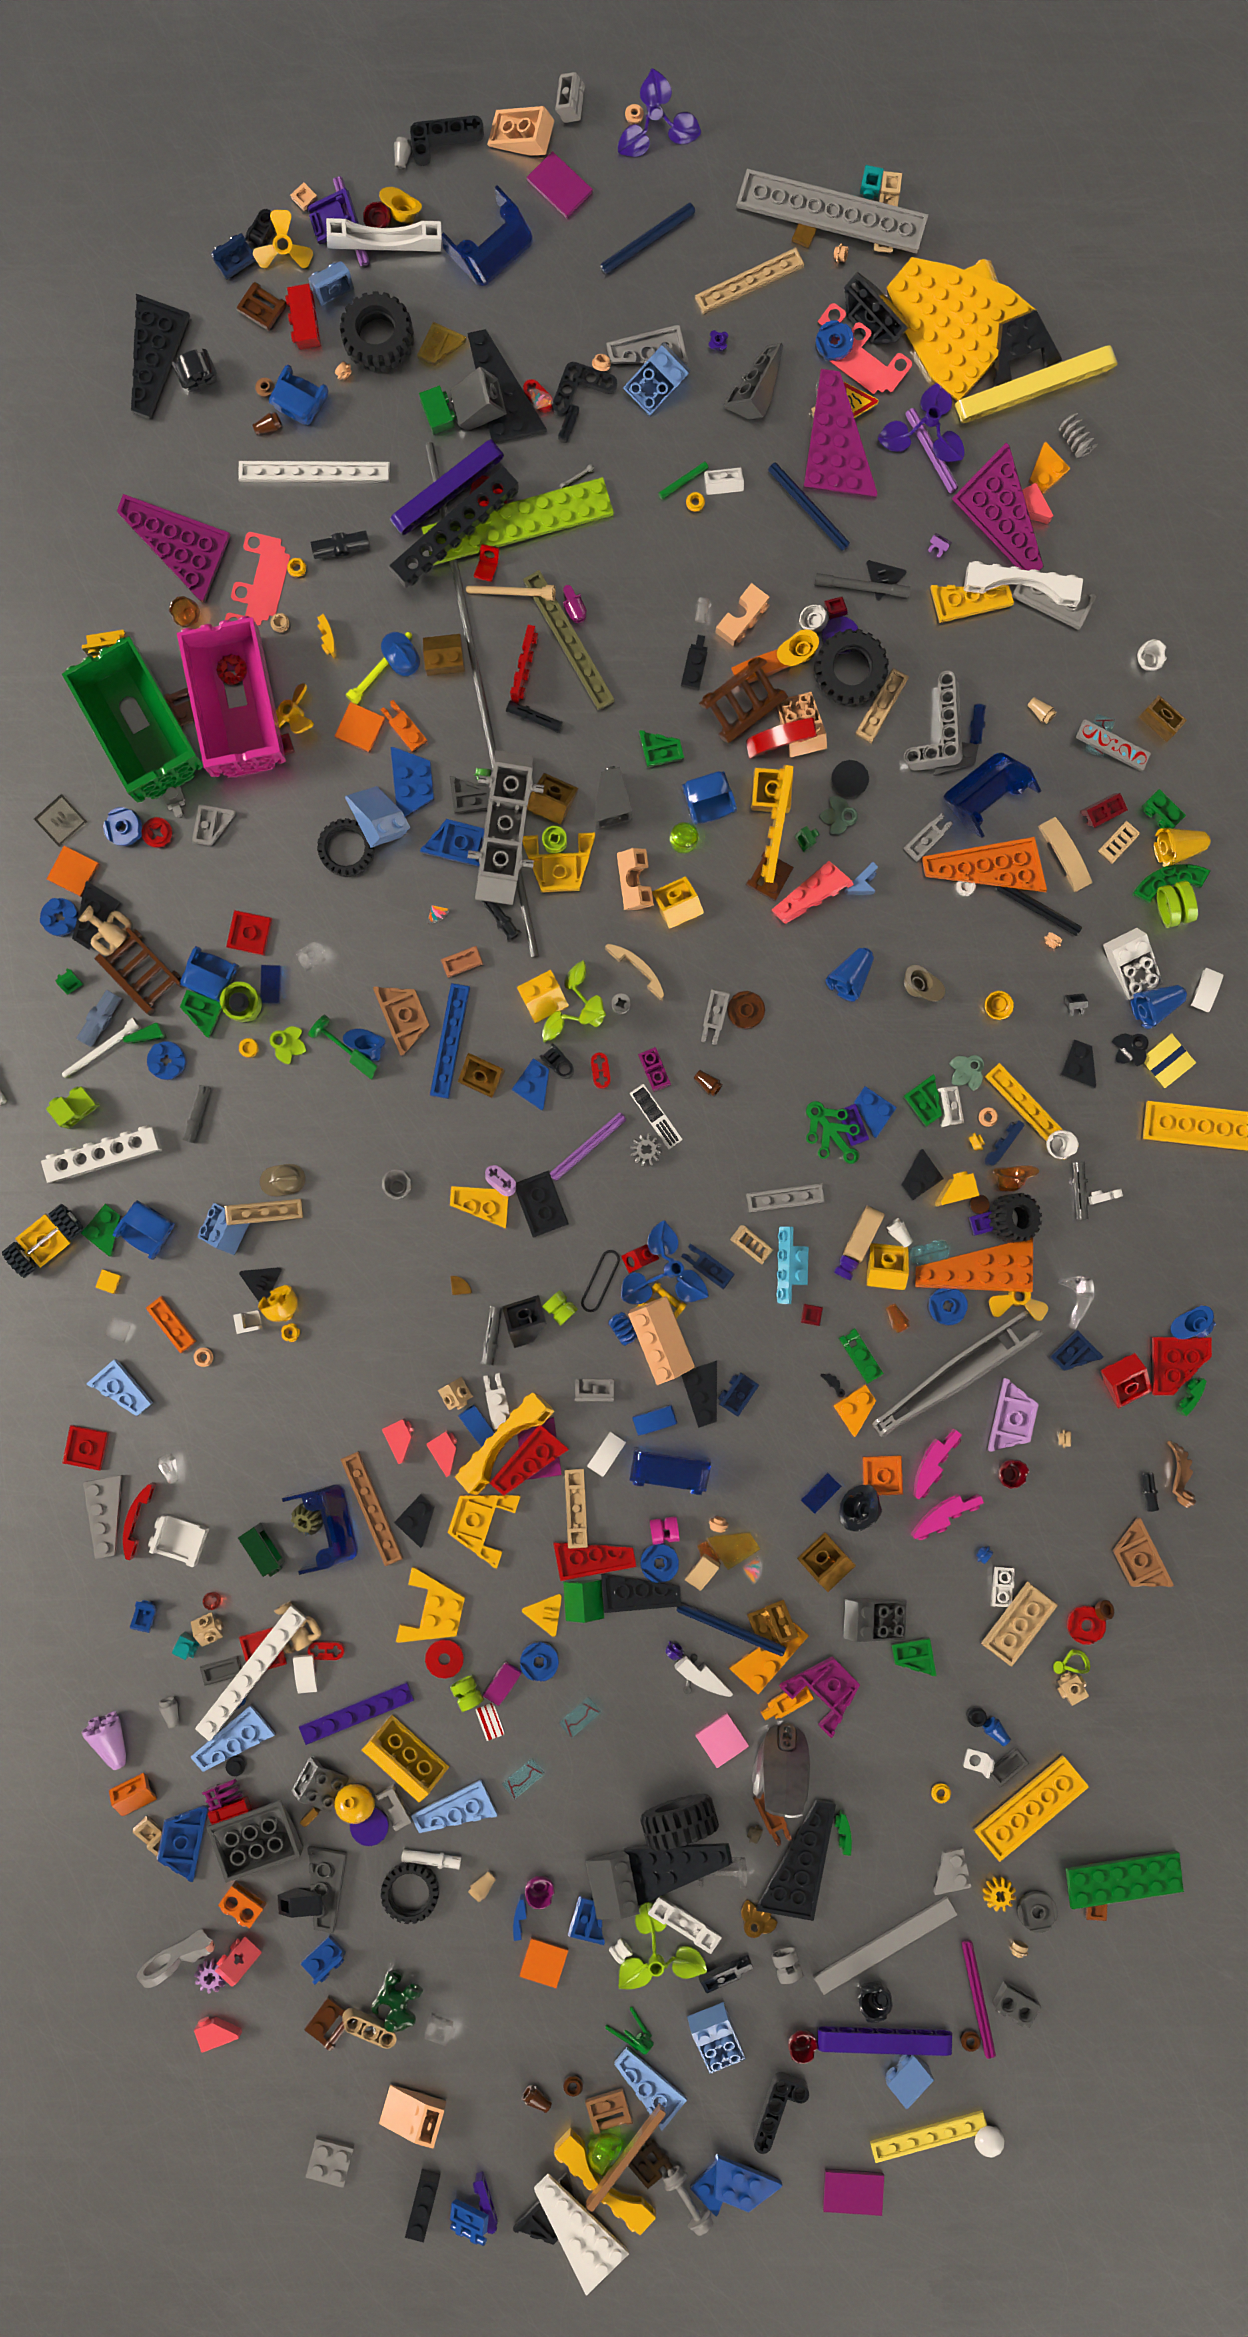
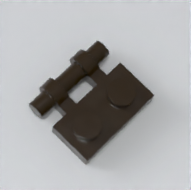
M650 2137L645 2142L646 2146L639 2150L628 2165L647 2189L663 2177V2173L659 2170L662 2166L667 2171L673 2166L669 2161V2156L665 2152L663 2153L658 2148V2143ZM651 2152L657 2158L655 2162L648 2157Z

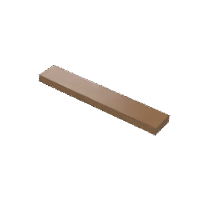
M358 1451L340 1459L384 1565L388 1566L402 1560L403 1555L360 1452Z
M660 2103L657 2105L587 2198L586 2208L594 2212L666 2116L663 2105Z

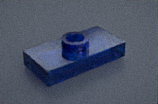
M261 965V1003L280 1004L281 966Z
M827 1472L803 1496L801 1501L815 1514L842 1486Z

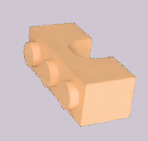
M751 583L739 600V604L746 609V615L736 618L727 613L717 625L716 633L732 646L736 642L740 643L746 636L744 632L748 628H753L758 621L757 616L760 613L764 614L768 609L769 596Z
M631 848L617 853L624 910H640L653 906L651 887L641 886L639 882L641 871L649 868L646 849Z

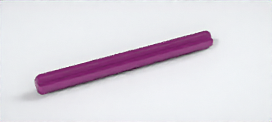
M971 1940L962 1942V1948L984 2054L987 2059L996 2057L973 1943Z

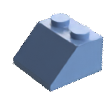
M342 261L332 263L328 268L314 272L308 278L310 286L321 306L354 289L350 272Z
M902 2055L896 2067L888 2070L885 2080L887 2086L898 2100L908 2109L929 2087L934 2078L929 2065L918 2055Z

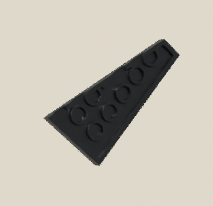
M487 330L467 333L475 370L482 367L498 378L507 413L487 423L491 439L495 443L547 432L545 425Z
M815 1800L760 1899L756 1911L814 1921L836 1804L834 1802Z
M729 1843L690 1844L663 1851L651 1850L648 1846L627 1847L624 1849V1852L629 1855L638 1906L733 1863Z

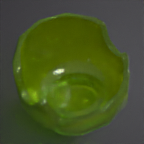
M680 822L675 825L669 838L672 848L678 853L686 854L693 851L699 839L697 828L687 822Z

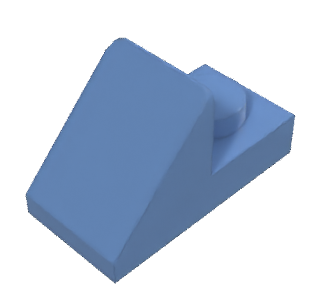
M872 862L853 881L854 885L849 888L847 887L844 892L850 895H873L875 890L866 880L870 882L877 875L875 871L878 866Z

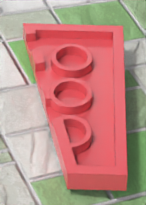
M828 861L776 905L772 912L786 924L807 912V908L814 905L818 906L822 903L823 899L830 895L833 897L839 894V890L846 886L849 888L854 884L849 877Z

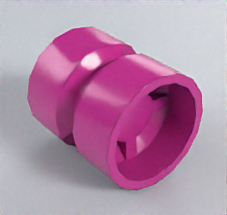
M676 1516L666 1517L664 1521L660 1518L650 1520L653 1545L664 1544L665 1540L669 1543L680 1541Z

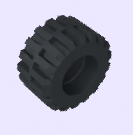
M1024 1193L998 1197V1200L993 1202L994 1206H991L989 1210L991 1214H989L988 1219H991L989 1225L993 1227L992 1232L997 1234L998 1239H1003L1004 1242L1010 1243L1027 1241L1035 1237V1233H1038L1040 1230L1038 1226L1042 1224V1221H1040L1042 1213H1039L1040 1206L1036 1205L1037 1201ZM1014 1210L1018 1215L1017 1226L1014 1224L1012 1218Z

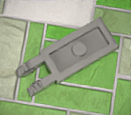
M943 813L933 822L931 821L904 847V850L916 862L953 825L951 821L947 822L941 830L936 826L938 822L944 819L945 815Z
M711 989L703 1023L704 1029L701 1042L705 1043L707 1040L708 1028L715 1029L712 1042L713 1045H717L730 993Z

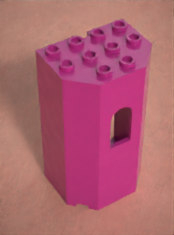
M243 616L236 621L223 620L216 627H212L211 624H204L197 629H182V632L177 633L204 769L211 777H219L220 773L227 775V777H238L275 768V763L282 764L286 762L260 631L253 617ZM230 654L239 655L247 665V674L242 680L247 705L229 708L224 682L218 677L216 671L218 661L223 656ZM227 663L229 668L227 672L235 671L234 668L236 667V665L232 666L231 664Z

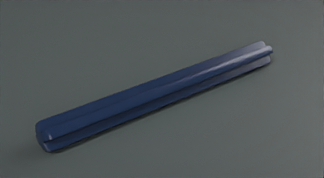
M686 204L602 262L600 268L603 273H609L695 213L693 204Z
M776 462L770 465L768 471L842 551L848 548L850 542Z
M682 1603V1606L676 1609L678 1613L776 1655L783 1656L785 1653V1646Z

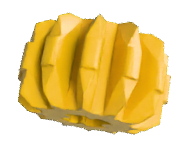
M1001 1876L999 1881H997L996 1877H993V1883L986 1881L989 1888H983L985 1893L983 1899L988 1901L987 1906L989 1908L994 1906V1910L998 1912L1001 1907L1003 1911H1006V1905L1009 1907L1013 1906L1010 1900H1016V1896L1013 1894L1016 1892V1889L1011 1887L1012 1883L1010 1880L1005 1882L1004 1877ZM998 1891L1000 1893L1002 1892V1896L999 1897V1895H996V1893Z

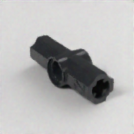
M365 530L351 534L344 532L335 533L330 538L312 541L311 548L314 559L329 556L344 557L353 551L368 549L370 544Z

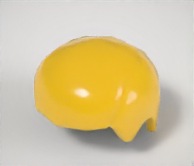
M995 991L986 998L984 1007L991 1018L1002 1020L1008 1018L1013 1012L1014 1001L1005 991Z

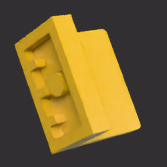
M117 630L86 635L87 644L82 645V650L87 656L95 658L100 655L99 651L102 648L110 647L116 644L120 638L126 637L125 631Z

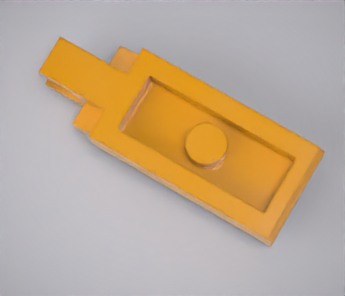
M807 1685L793 1699L783 1692L767 1703L769 1707L761 1711V1714L765 1721L772 1716L775 1719L782 1718L810 1702L814 1697Z

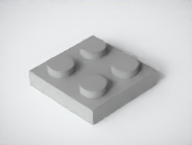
M316 2136L305 2178L343 2188L354 2146Z

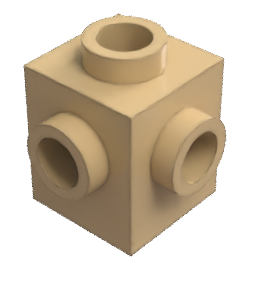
M462 1377L438 1390L449 1410L455 1407L458 1410L468 1404L467 1400L473 1397Z
M212 1612L191 1621L193 1637L201 1647L223 1637L221 1630L224 1628L223 1623Z
M1067 1672L1057 1681L1060 1686L1057 1688L1058 1692L1072 1706L1089 1697L1084 1688L1087 1684L1081 1675L1078 1677L1074 1672Z

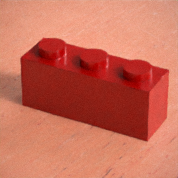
M310 284L287 287L288 295H285L287 307H290L291 313H288V318L294 330L291 332L293 344L296 343L299 350L321 346L314 295Z

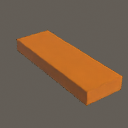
M162 1296L146 1307L147 1311L180 1353H183L197 1342Z

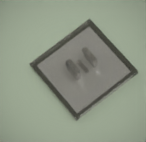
M60 794L34 818L37 824L59 847L87 823V820L63 794Z

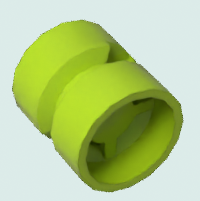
M550 826L544 830L542 842L545 851L549 854L563 853L567 848L565 831L559 826Z
M561 1290L555 1293L542 1306L549 1314H554L553 1319L560 1326L578 1310L572 1302L566 1301L567 1297Z
M472 1675L464 1677L450 1686L454 1697H458L457 1703L461 1712L470 1710L484 1701L480 1690L475 1689L477 1684Z

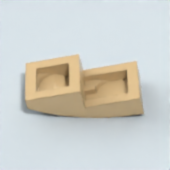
M704 1553L699 1562L689 1572L685 1581L701 1591L720 1568L721 1564Z
M146 1816L133 1828V1833L147 1844L149 1851L157 1856L162 1829Z

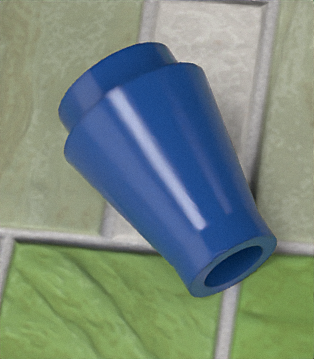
M994 1717L986 1720L983 1725L984 1732L1002 1746H1006L1011 1738L1006 1733L1000 1720Z

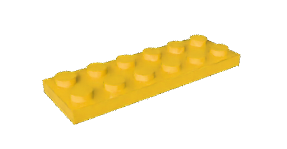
M784 765L783 768L779 769L778 780H781L780 788L776 787L774 797L777 800V806L773 807L771 814L774 824L769 826L768 838L771 841L770 846L766 845L764 857L767 858V864H763L761 872L765 882L770 883L774 881L793 766Z
M1146 1101L1143 1139L1248 1151V1112Z
M1062 1755L973 1830L1000 1862L1088 1789L1089 1786Z

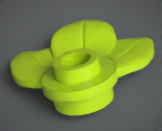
M290 1026L284 1031L277 1030L270 1036V1044L275 1048L276 1057L285 1064L291 1063L292 1055H301L306 1052L304 1043L298 1039L302 1033L300 1028ZM278 1037L283 1038V1042L280 1044L276 1042Z

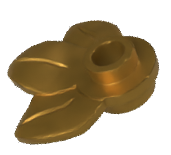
M746 1900L743 1904L741 1916L745 1921L744 1932L748 1937L757 1938L762 1933L769 1934L774 1931L778 1922L770 1918L771 1913L756 1911V1907L751 1901ZM752 1924L757 1925V1930L755 1932L751 1930Z

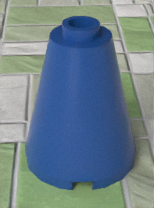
M858 948L828 975L825 980L827 986L832 991L835 988L839 992L837 995L845 1000L852 1002L856 999L858 1000L874 960L872 951L868 948Z
M1179 985L1137 992L1133 994L1132 997L1134 999L1131 1000L1133 1014L1137 1020L1141 1019L1143 1022L1141 1025L1144 1028H1153L1186 1001L1187 992Z

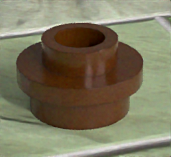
M967 2031L961 2037V2044L966 2051L973 2052L980 2047L981 2039L976 2032ZM969 2038L974 2039L972 2043L967 2042Z
M569 2076L565 2079L563 2088L567 2095L575 2097L582 2092L583 2083L579 2077ZM576 2083L577 2086L575 2088H571L570 2084Z

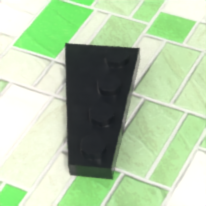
M601 1574L604 1613L682 1606L680 1586Z

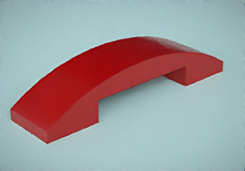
M811 717L779 725L748 738L746 744L749 758L752 759L767 754V751L797 741L803 742L817 737L814 718Z
M152 1482L143 1488L128 1511L123 1529V1550L126 1560H131L135 1556L139 1539L132 1537L142 1503L148 1504L151 1502L156 1483Z

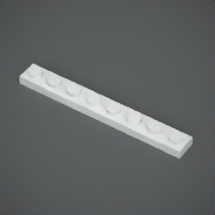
M293 1605L284 1613L195 1728L208 1741L215 1737L307 1617Z

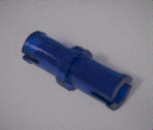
M974 705L973 720L970 722L972 727L970 743H982L983 728L986 725L984 721L986 705Z

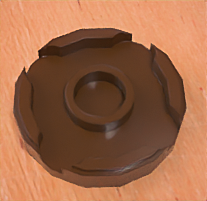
M738 992L728 1003V1018L738 1028H754L764 1018V1002L759 995L753 992Z

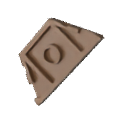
M373 987L400 1056H403L430 1026L416 990Z
M1136 1518L1112 1550L1129 1585L1132 1587L1174 1586L1141 1518Z

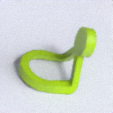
M1072 1649L1063 1662L1056 1661L1054 1663L1053 1669L1057 1674H1063L1066 1670L1085 1674L1090 1671L1091 1666L1088 1657L1083 1651ZM1079 1655L1084 1660L1085 1669H1075L1066 1665L1072 1656Z

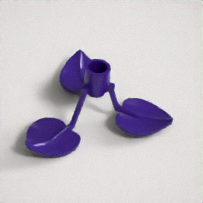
M653 68L640 88V98L646 105L648 112L645 128L642 131L640 125L633 124L624 130L617 148L618 153L621 155L638 157L648 150L650 140L645 133L648 131L650 119L658 120L663 117L672 126L668 131L669 138L677 144H688L697 139L701 134L698 121L690 112L678 113L674 117L673 122L665 115L661 104L669 102L672 89L668 80Z
M938 383L929 387L922 395L920 405L926 411V414L910 432H908V427L903 422L892 421L878 435L879 442L885 448L894 452H901L910 447L911 439L909 436L925 423L928 427L936 426L939 439L933 444V453L939 460L945 462L961 461L965 454L962 440L955 432L946 431L943 435L940 433L941 423L939 420L941 415H945L950 411L952 398Z

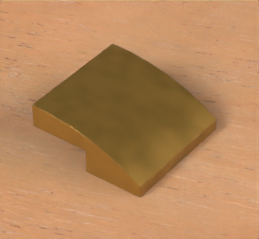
M784 1600L747 1614L753 1632L778 1644L798 1637Z

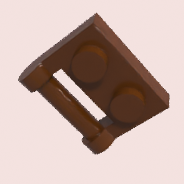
M254 282L236 308L238 312L269 331L281 312L286 309L287 304L286 301L283 299L279 300L262 289L261 285ZM259 295L263 299L267 300L275 306L274 309L270 308L260 300L256 299L254 296Z
M764 851L759 865L751 879H748L746 886L776 901L794 867L777 858L773 883L764 881L762 886L757 884L761 877L762 866L767 864Z
M328 1996L304 2030L323 2044L328 2051H332L336 2046L335 2043L345 2031L343 2021L330 2038L325 2036V2034L338 2016H343L347 2009ZM350 2019L348 2023H353L356 2019Z

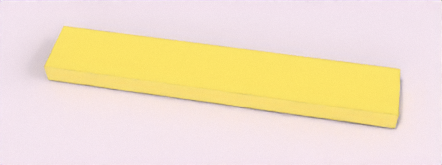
M983 2110L872 2140L870 2144L875 2162L878 2163L976 2136L980 2128L987 2126Z

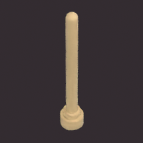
M546 585V587L542 588L466 587V592L471 594L542 596L547 601H554L556 596L555 585Z

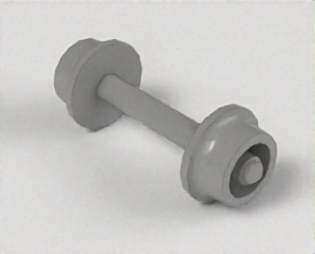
M674 2166L666 2171L662 2177L665 2183V2190L677 2189L693 2216L688 2224L689 2229L694 2230L696 2235L701 2236L713 2227L714 2223L711 2219V2212L709 2210L699 2212L683 2185L688 2177L687 2172L682 2171L679 2166Z

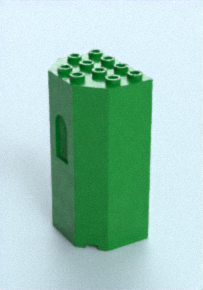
M130 636L120 638L116 644L102 648L99 651V656L95 658L88 656L83 659L82 663L70 666L62 673L64 680L127 793L137 803L143 802L145 800L144 797L157 799L163 796L169 787L176 788L193 779L196 769L201 770L203 763L139 648ZM127 697L134 698L150 724L135 734L131 731L120 711V703Z

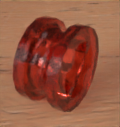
M216 1592L207 1593L203 1598V1606L208 1610L218 1608L221 1604V1596ZM209 1596H212V1598L215 1597L217 1599V1601L214 1602L215 1606H212V1604H208L207 1601L210 1600Z

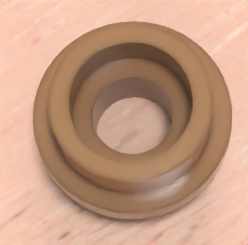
M261 378L255 385L256 392L262 397H269L275 388L274 383L269 378ZM265 384L268 385L266 389L261 388Z

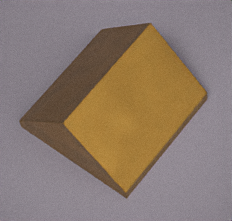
M1160 695L1139 716L1166 742L1187 721Z
M468 1053L458 1082L492 1098L505 1071L490 1062Z

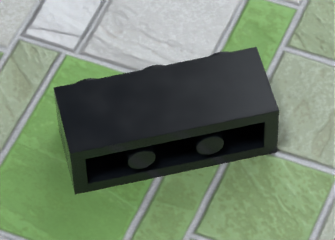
M421 2170L405 2238L424 2243L441 2174Z

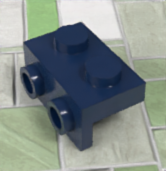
M242 233L232 236L228 242L217 246L211 252L214 263L226 280L256 261L253 251Z
M741 1372L738 1375L735 1373L729 1381L731 1386L727 1391L724 1389L718 1397L720 1400L719 1405L737 1417L759 1387L758 1383Z

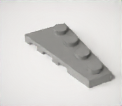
M679 325L606 343L611 364H644L664 342L685 364H688Z

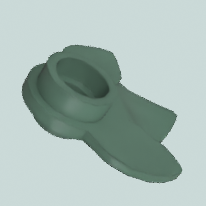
M837 796L830 797L831 808L820 814L821 820L831 825L830 833L832 834L843 833L848 826L855 824L858 819L857 811L849 807L845 799ZM850 814L852 818L847 820L845 815Z
M971 1055L969 1057L957 1056L952 1059L950 1065L956 1069L952 1076V1084L964 1085L968 1083L972 1091L976 1090L983 1081L981 1072L984 1068L983 1059L978 1055ZM974 1061L977 1062L978 1067L972 1068L971 1063Z

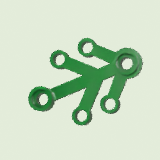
M813 1101L808 1104L806 1114L811 1119L810 1131L806 1136L808 1143H816L819 1139L817 1134L818 1122L823 1126L822 1144L818 1151L819 1157L826 1159L830 1156L829 1144L831 1136L844 1153V1160L849 1164L857 1162L860 1158L859 1151L855 1148H850L837 1131L848 1132L854 1136L860 1132V1126L855 1123L851 1125L832 1123L825 1117L833 1116L839 1120H845L848 1117V1111L844 1108L839 1110L825 1108L819 1101ZM814 1107L818 1108V1114L812 1112ZM840 1111L845 1112L844 1118L839 1116ZM852 1126H855L857 1128L856 1133H853L851 1131ZM811 1134L815 1135V1141L809 1139ZM822 1149L827 1151V1156L821 1154ZM848 1153H852L854 1155L853 1160H850L848 1158Z

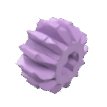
M215 1957L211 1959V1962L205 1959L203 1964L197 1966L198 1971L194 1974V1977L198 1978L195 1981V1985H202L200 1991L207 1988L208 1994L211 1993L212 1989L218 1992L220 1987H224L226 1984L224 1979L215 1972L218 1967ZM209 1973H212V1974H213L212 1977H213V1976H215V1977H214V1978H210V1975H208V1974H209Z

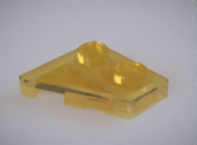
M433 322L417 357L435 366L466 342V336Z
M750 1532L708 1537L709 1542L727 1570L760 1550Z

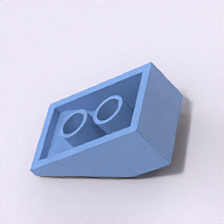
M378 786L345 796L371 848L399 839L410 829L403 812Z

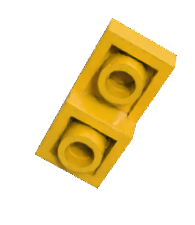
M322 614L317 617L320 623L317 626L324 635L321 637L323 641L321 647L326 655L330 653L334 659L337 652L335 638L325 615Z

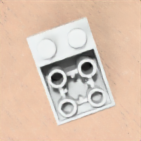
M1135 928L1103 944L1109 963L1129 1000L1134 998L1132 997L1133 994L1150 990L1163 983L1145 932Z

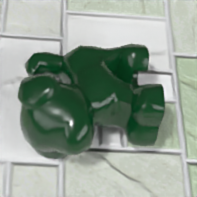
M395 1970L386 1973L383 1987L379 1990L377 1998L371 2007L372 2012L376 2015L379 2014V2006L381 2004L388 2005L391 2008L384 2023L386 2031L391 2033L395 2031L400 2032L414 2026L416 2016L407 2008L410 1999L415 2000L419 1998L423 1992V1989L415 1983H411L410 1986L407 1985L404 1991L395 1989V1985L403 1977L401 1973Z

